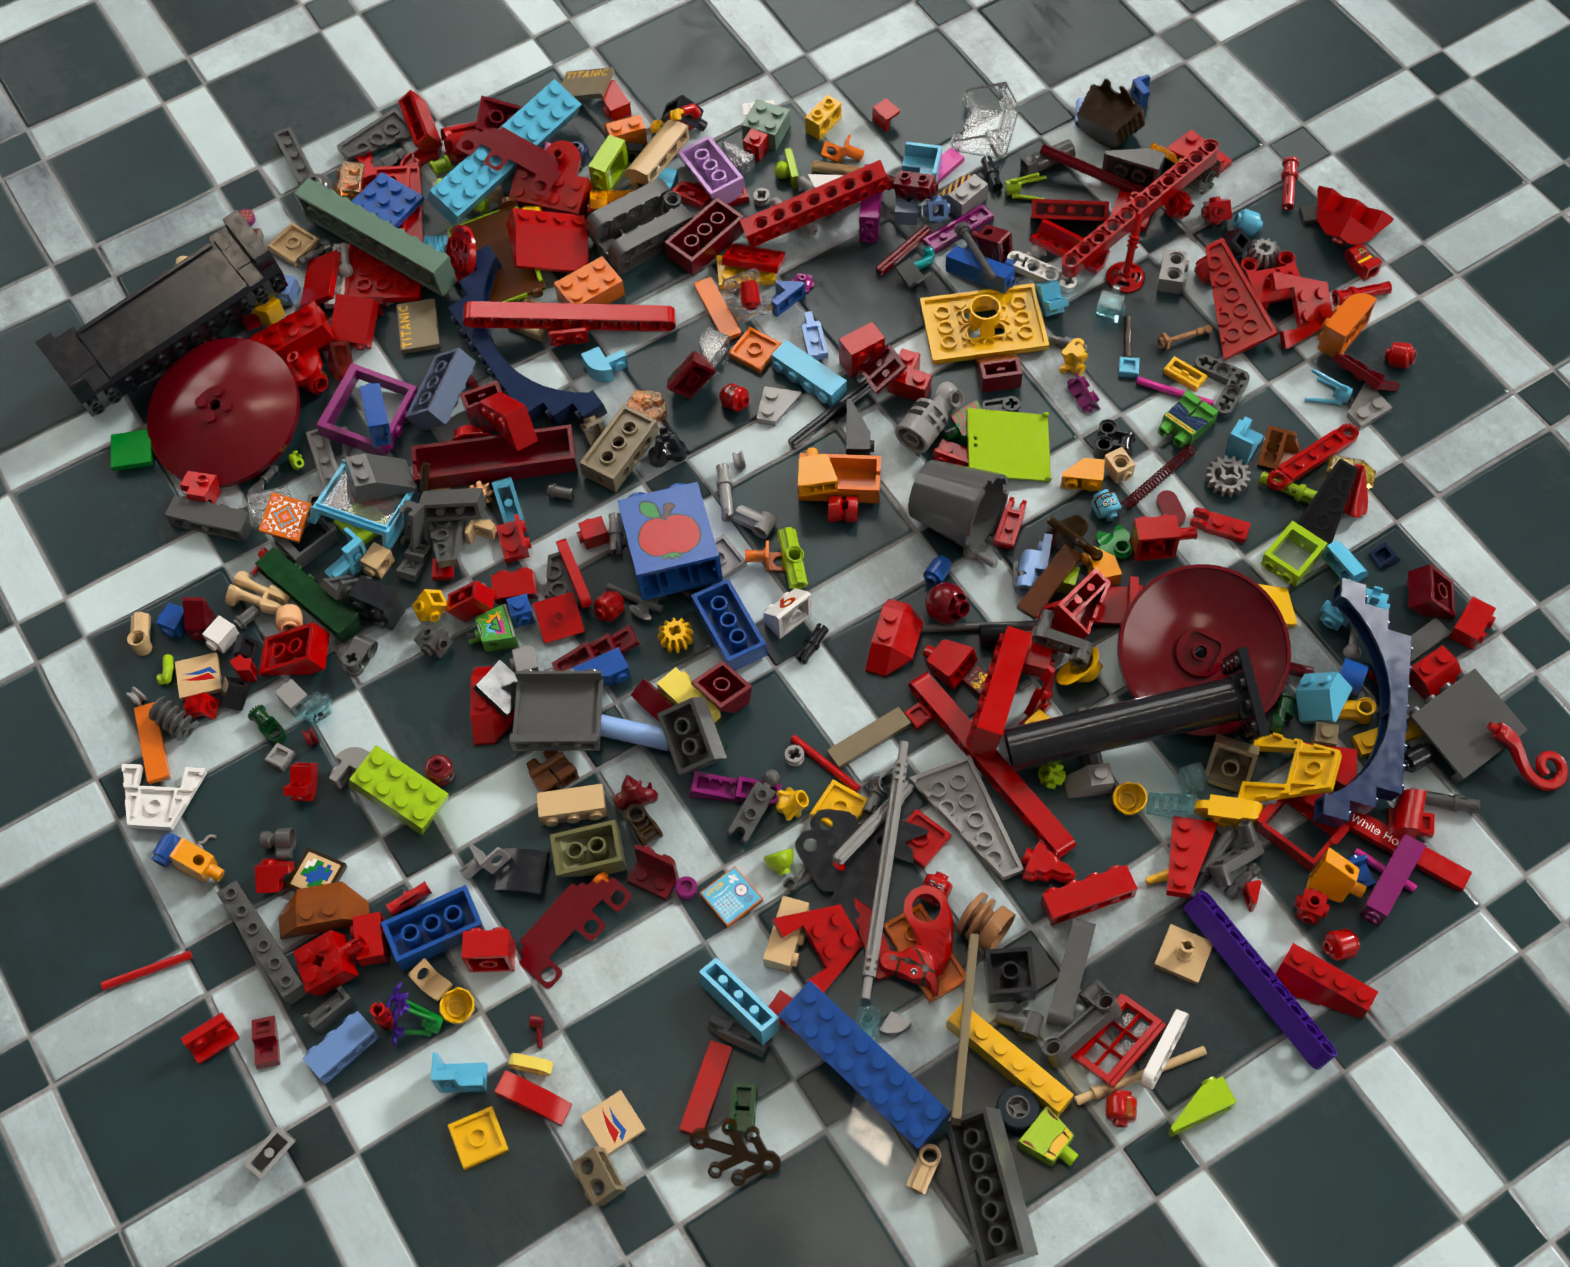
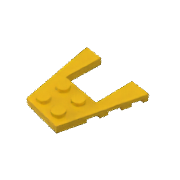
M1273 732V734L1254 741L1253 745L1259 746V751L1294 753L1286 784L1242 781L1238 798L1264 802L1333 792L1342 754L1337 749L1315 743L1314 745L1303 743V740L1297 738L1291 740L1284 738L1282 734Z

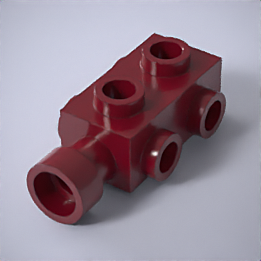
M899 170L896 178L892 175H887L892 187L887 190L894 189L895 195H898L900 198L905 199L909 196L915 197L919 201H924L925 199H931L933 195L938 193L939 185L936 183L935 175Z

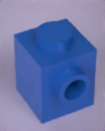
M527 593L506 599L515 628L535 623Z
M168 602L163 612L159 614L156 623L164 636L179 639L186 631L183 607Z

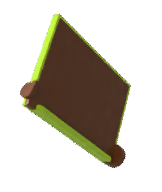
M507 196L502 198L498 202L499 209L459 224L466 225L471 229L475 238L476 251L488 244L502 265L494 279L489 302H517L530 296L539 298L543 295L546 287L540 270L515 268L506 225L512 208L519 209L514 197ZM454 227L447 229L449 237H452Z

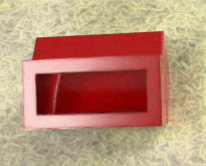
M240 654L229 661L240 679L247 682H257L258 670L251 658H243Z

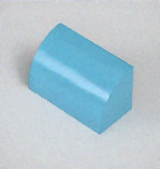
M1335 541L1327 545L1322 558L1340 579L1345 578L1359 582L1368 576V571L1341 541Z

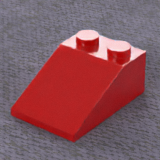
M312 622L265 637L259 674L262 676L309 675L325 670L330 633Z

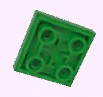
M147 429L111 435V469L113 471L153 465V449Z

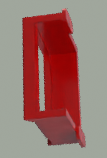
M1297 797L1278 799L1275 804L1269 803L1257 818L1258 825L1255 831L1310 872L1318 864L1327 849L1331 848L1333 844H1338L1349 831V826L1346 824L1335 828L1313 822L1314 811L1298 803ZM1286 803L1331 836L1314 859L1268 825Z

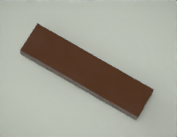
M1064 544L1017 605V609L1035 620L1082 559V554Z

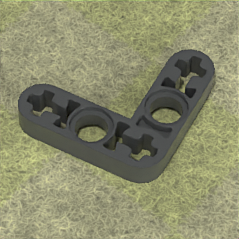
M1201 354L1197 356L1194 368L1208 375V378L1226 385L1216 402L1215 409L1218 410V418H1229L1246 390L1250 376L1245 370L1209 355ZM1224 369L1227 374L1220 375L1217 373V370ZM1239 378H1242L1243 380H1241L1239 386H1237V380H1239ZM1234 391L1237 396L1230 397L1227 395V392ZM1226 402L1228 404L1227 409L1221 410Z

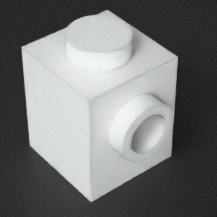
M218 616L202 633L206 639L205 644L211 650H219L223 654L236 641L239 634L235 625L221 616Z

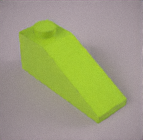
M1213 1076L1202 1082V1086L1171 1126L1168 1132L1169 1137H1173L1234 1108L1237 1101L1223 1076L1217 1079Z

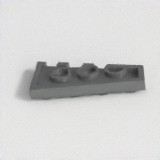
M393 108L338 144L337 150L350 162L355 160L357 156L363 157L369 151L371 153L410 139L412 136L404 116L396 108Z

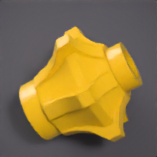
M788 787L786 791L778 790L776 793L778 796L776 809L779 813H783L788 821L792 820L793 816L799 818L801 811L809 803L808 796L803 790L794 791Z

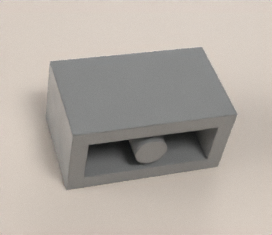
M277 1125L243 1165L262 1180L296 1140L281 1126Z

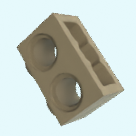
M593 1147L571 1163L575 1170V1178L586 1191L585 1197L593 1206H605L626 1190L605 1148ZM591 1162L593 1163V1171H592V1172H590V1170H589V1166H590V1163H591ZM602 1183L605 1187L603 1194L600 1191Z

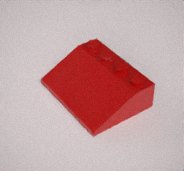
M512 208L506 225L515 268L572 273L588 264V230L586 228L585 216Z

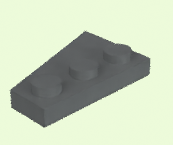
M559 552L548 555L545 599L573 592L577 606H581Z

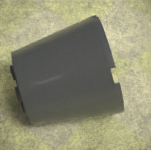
M930 460L923 466L914 481L908 503L909 515L968 551L979 553L987 546L985 541L988 537L995 535L1002 514L1005 511L1009 491L1005 490V485L1007 486L1009 483L1006 475L997 472Z

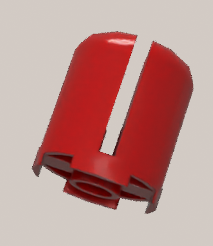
M476 121L447 126L441 129V141L444 140L446 150L444 154L448 156L451 163H460L469 156L458 150L456 144L467 130L470 132L475 131ZM465 140L461 146L464 150H471L474 144L470 140Z

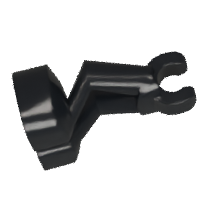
M667 426L660 427V434L655 438V446L648 451L651 465L663 467L670 460L674 462L685 460L687 457L685 443L679 441L674 432H668Z

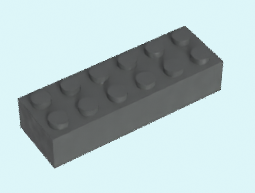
M985 1106L962 1115L960 1126L952 1125L951 1120L945 1122L981 1266L1004 1267L1039 1255L1000 1109Z

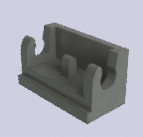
M405 500L399 509L400 515L404 514V536L400 539V544L403 545L406 541H411L409 549L415 550L425 539L424 505Z
M341 985L337 987L338 991L312 1013L303 1015L319 1036L357 1006Z

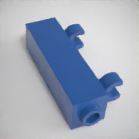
M968 245L965 249L955 246L946 255V272L1005 294L1016 282L1015 268L1012 267L1015 264L1014 260L1007 259L1003 264L985 257L996 275L994 279H989Z

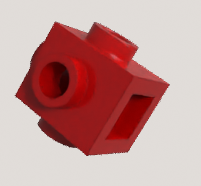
M1180 190L1163 204L1166 208V214L1171 218L1175 217L1181 220L1187 217L1195 206L1190 201L1192 199L1187 192Z
M1220 196L1210 197L1209 201L1203 202L1201 215L1204 221L1211 222V225H1218L1223 223L1222 220L1232 219L1231 200L1221 199Z
M1305 888L1303 894H1298L1295 900L1294 908H1297L1295 918L1317 926L1321 918H1326L1330 907V905L1326 904L1328 896L1317 889Z

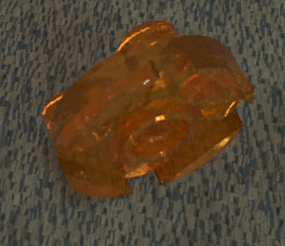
M636 390L632 393L626 405L657 420V422L659 420L662 421L666 415V403L660 392ZM644 406H649V407H651V408H648L647 411H644V410H643V407H644Z

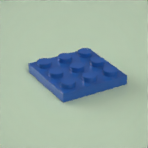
M381 172L351 202L361 205L366 211L375 213L380 219L388 220L393 226L398 228L425 199L423 195Z

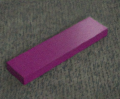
M981 204L923 238L922 243L926 247H932L933 252L936 254L960 240L955 233L957 224L966 222L970 226L972 233L974 230L993 221L994 215Z

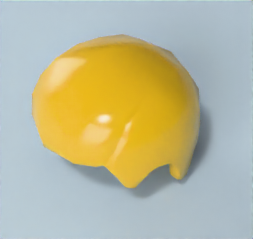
M1124 782L1114 790L1112 795L1113 806L1121 814L1136 815L1144 809L1147 803V791L1140 783Z
M461 987L447 991L439 1003L440 1014L445 1021L452 1024L466 1022L475 1010L473 996L468 990Z

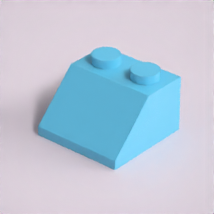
M1339 672L1303 675L1296 689L1298 716L1301 724H1313L1316 721L1335 723L1353 689Z

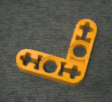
M635 190L590 191V208L600 209L607 205V202H613Z

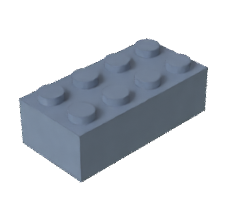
M460 348L437 354L405 418L421 431L446 425L450 421L452 410L458 404L460 393L466 388L465 384L473 373L476 361Z

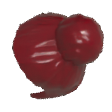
M626 775L622 782L621 792L617 793L614 797V804L623 811L627 810L632 804L646 806L658 800V793L652 789L651 782L644 788L640 780L637 781L631 776Z

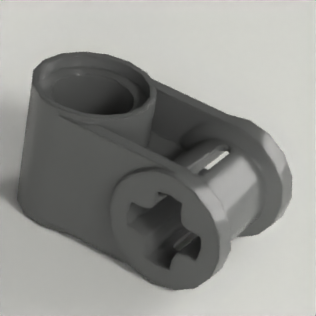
M359 634L353 637L351 644L342 656V662L348 675L355 677L364 672L369 661L377 652V641Z

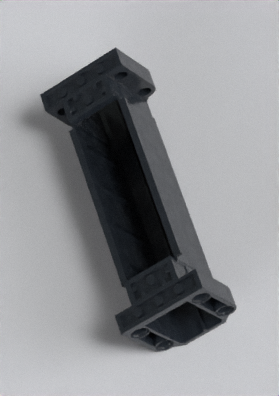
M238 210L222 219L225 227L208 237L210 243L80 327L79 331L73 326L56 338L50 332L35 342L92 417L102 414L108 406L118 403L123 396L136 391L139 385L145 381H151L160 371L167 370L172 363L186 352L205 343L211 337L218 336L221 330L227 326H233L239 318L251 314L254 308L266 304L272 296L280 294L286 289L288 284L281 268Z

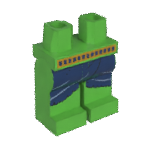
M1187 390L1176 405L1164 414L1158 434L1162 437H1167L1169 434L1175 436L1173 443L1178 448L1193 444L1195 440L1215 423L1218 410L1205 401L1201 403V398Z

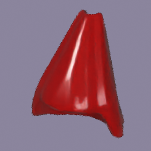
M1356 464L1354 466L1358 468V472L1343 514L1359 518L1367 514L1368 491L1366 468L1364 465Z

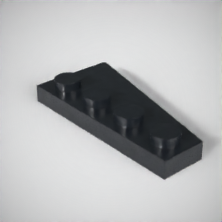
M1340 458L1297 522V524L1327 542V545L1333 542L1358 468Z

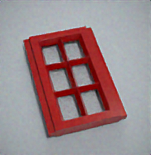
M1122 993L1116 999L1122 1009V1015L1119 1020L1108 1023L1071 1056L1075 1062L1112 1088L1119 1083L1167 1027L1161 1019Z

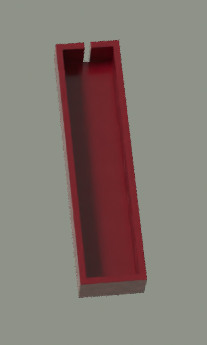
M571 425L534 429L538 441L519 451L501 434L411 446L413 481L418 484L419 493L423 462L430 463L428 491L438 488H458L471 486L472 484L476 485V482L481 480L482 484H487L510 476L512 480L578 471Z

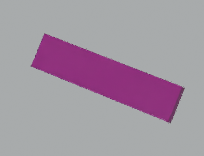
M694 771L689 797L744 803L756 781L762 784L764 781L742 776L734 779ZM782 784L771 786L770 789L777 793L778 790H781ZM776 793L768 806H776L778 801Z

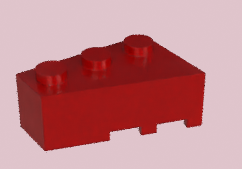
M500 391L479 401L482 417L517 451L538 441L526 405Z
M1095 568L1052 610L1055 614L1053 620L1068 635L1085 639L1091 631V626L1097 617V612L1103 603L1111 582Z

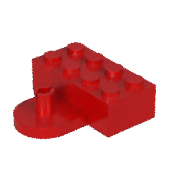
M565 140L556 141L546 149L547 152L556 156L555 162L559 165L557 169L562 173L544 196L529 189L530 183L537 174L517 164L509 196L516 199L519 207L539 206L546 212L585 216L587 202L590 200V191H592L593 185L588 178L578 176L581 155L573 143ZM537 181L534 187L538 191H544L547 185L543 181Z
M315 301L248 338L269 347L277 353L291 369L298 387L309 384L319 375L322 369V360L318 349L335 340L326 314Z

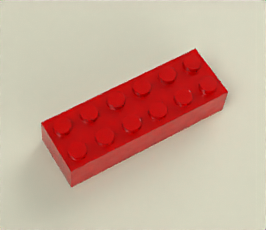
M1007 626L1005 634L1000 633L987 671L988 674L982 687V694L977 703V710L971 723L972 726L966 741L970 742L967 751L993 759L1004 732L1032 633L1011 626Z

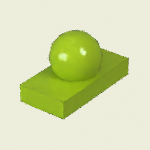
M787 148L784 149L785 161H780L775 165L774 174L779 179H787L789 177L792 189H797L799 175L792 149Z

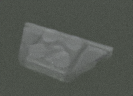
M856 1090L846 1136L854 1143L860 1145L866 1153L877 1159L883 1167L889 1168L897 1129Z

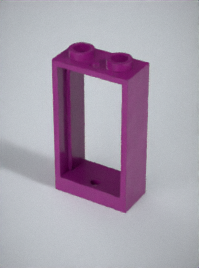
M883 192L861 201L859 242L878 243Z
M1407 834L1403 836L1360 912L1367 922L1381 925L1387 918L1426 847L1425 844Z

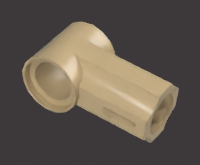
M135 612L131 616V628L127 642L138 656L148 655L153 648L150 641L151 616L148 613Z
M926 1144L921 1148L906 1184V1187L911 1191L925 1196L936 1168L940 1163L941 1152L937 1146ZM931 1151L935 1153L937 1159L931 1163L926 1162L923 1154Z

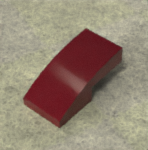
M645 678L642 679L631 693L634 700L657 721H659L658 713L675 706L660 694L659 689Z
M275 1016L251 1020L256 1068L262 1069L281 1065Z

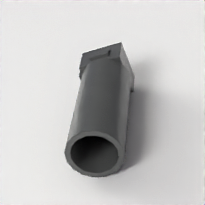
M1069 139L1051 146L1071 156H1076L1074 144ZM1040 151L1032 155L1029 153L1020 157L1021 171L1026 176L1059 164V162L1040 155Z

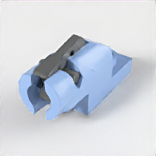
M1044 533L1043 541H1039L1038 550L1025 549L1019 561L1013 563V584L1017 594L1026 595L1047 568L1053 534Z

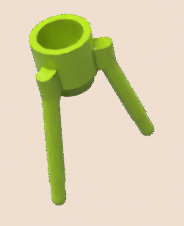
M1039 173L1006 180V194L1012 195V199H1045L1021 195L1018 192H1022L1021 184L1044 180L1047 177L1045 175L1039 177Z

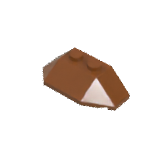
M342 881L297 889L279 916L280 939L350 928V925H353L352 917L370 913L369 902Z

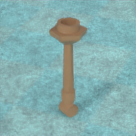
M1206 325L1203 328H1196L1193 331L1169 337L1166 333L1159 334L1157 345L1163 351L1170 349L1171 342L1200 336L1203 333H1210L1212 326Z

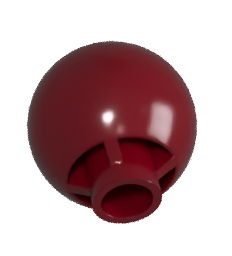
M949 582L937 584L926 596V611L937 623L953 624L969 613L970 604L967 601L966 594L956 584Z

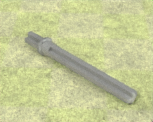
M905 781L902 805L914 787L907 781ZM889 797L833 854L834 862L842 865L886 820Z

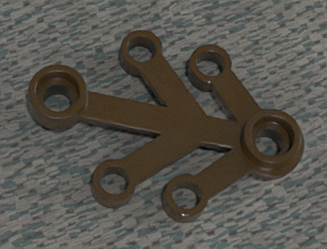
M731 1118L724 1120L722 1132L730 1136L734 1145L710 1138L709 1132L704 1128H696L691 1134L690 1144L693 1148L697 1150L709 1148L730 1155V1157L722 1161H714L709 1165L708 1174L711 1178H719L723 1171L744 1161L754 1163L743 1170L736 1169L732 1172V1184L741 1186L745 1183V1179L762 1172L771 1175L780 1168L781 1159L779 1155L772 1150H767L760 1137V1130L756 1126H749L746 1129L745 1139L749 1143L754 1144L757 1153L749 1151L737 1130L736 1121ZM731 1124L733 1129L728 1130L725 1125ZM755 1132L757 1136L751 1137L748 1133ZM700 1138L703 1140V1143H697L695 1139ZM770 1161L773 1165L767 1166L764 1162ZM716 1167L720 1171L715 1173L712 1171V1168ZM740 1175L743 1179L737 1180L734 1176Z

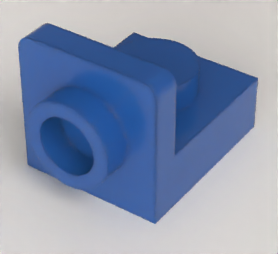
M1149 74L1139 76L1132 81L1130 93L1141 107L1147 105L1150 96L1148 88L1150 82Z
M1365 854L1360 857L1353 855L1347 858L1348 861L1359 868L1357 882L1367 886L1366 889L1374 887L1376 882L1366 865L1367 855Z

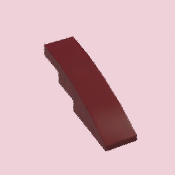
M628 625L613 635L605 634L591 644L587 641L552 662L555 671H565L617 647L624 654L640 645V642L633 628Z

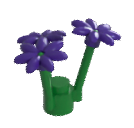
M402 982L398 983L394 988L393 994L389 997L386 1004L389 1010L393 1002H395L396 1007L391 1013L394 1020L393 1047H396L397 1037H404V1035L431 1037L432 1033L438 1034L443 1021L442 1015H438L436 1012L429 1011L407 1000L409 993L400 994ZM408 1012L421 1017L420 1027H423L424 1030H406L404 1027H397L398 1016L401 1017L403 1013L406 1014Z

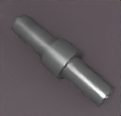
M1050 334L1048 342L1062 345V348H1066L1073 338L1067 336L1063 338ZM1084 343L1083 348L1087 350L1088 344Z

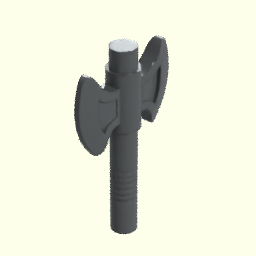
M609 582L605 587V590L617 592L623 598L637 603V605H630L629 609L636 617L642 620H652L649 614L650 610L662 613L664 606L657 601L666 599L667 595L642 601L641 595H637Z

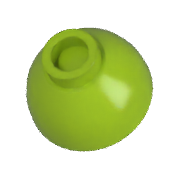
M788 848L766 855L763 860L768 868L777 872L778 876L791 872L789 867L793 863L794 852L793 849Z

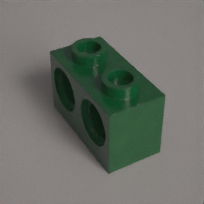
M733 1082L729 1118L736 1121L737 1130L741 1137L745 1138L746 1129L749 1126H755L758 1088L757 1084ZM728 1124V1130H732L733 1126ZM754 1132L748 1133L749 1136L754 1137Z

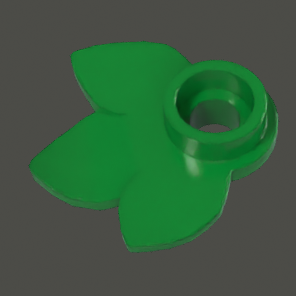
M1118 524L1113 534L1100 531L1096 533V539L1100 545L1097 548L1114 555L1118 559L1130 557L1132 553V546L1129 543L1130 534L1123 526Z

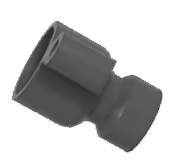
M293 827L278 828L275 833L271 831L261 832L260 845L262 849H271L275 846L278 860H291L293 858V849H295L297 841L296 832Z

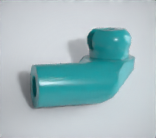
M925 247L922 259L914 262L919 270L932 265L935 257L932 247Z

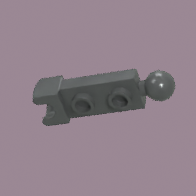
M770 769L763 774V784L756 781L728 828L727 836H730L735 830H740L742 832L740 843L746 844L776 793L770 789L771 786H776L780 781V775L776 770Z

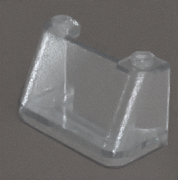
M1007 82L966 89L962 102L964 108L968 111L962 135L960 133L953 134L950 140L951 147L961 153L983 157L991 156L994 159L1005 158L1019 112L1018 103Z

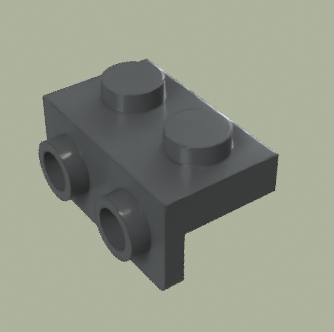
M353 574L325 578L320 586L335 600L349 598L348 594L359 578H356Z

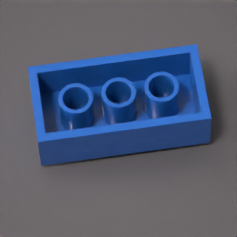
M729 578L691 595L693 609L722 661L728 664L734 671L767 656L766 642Z
M466 885L381 922L395 960L402 971L418 964L422 959L427 960L461 945L463 931H470L472 928L485 930Z

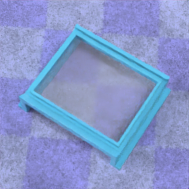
M343 459L342 464L315 504L310 506V516L307 522L316 524L320 516L324 515L382 535L383 547L391 550L404 529V514L400 515L399 509L405 500L418 503V484H416L417 491L356 503L346 475L345 459Z

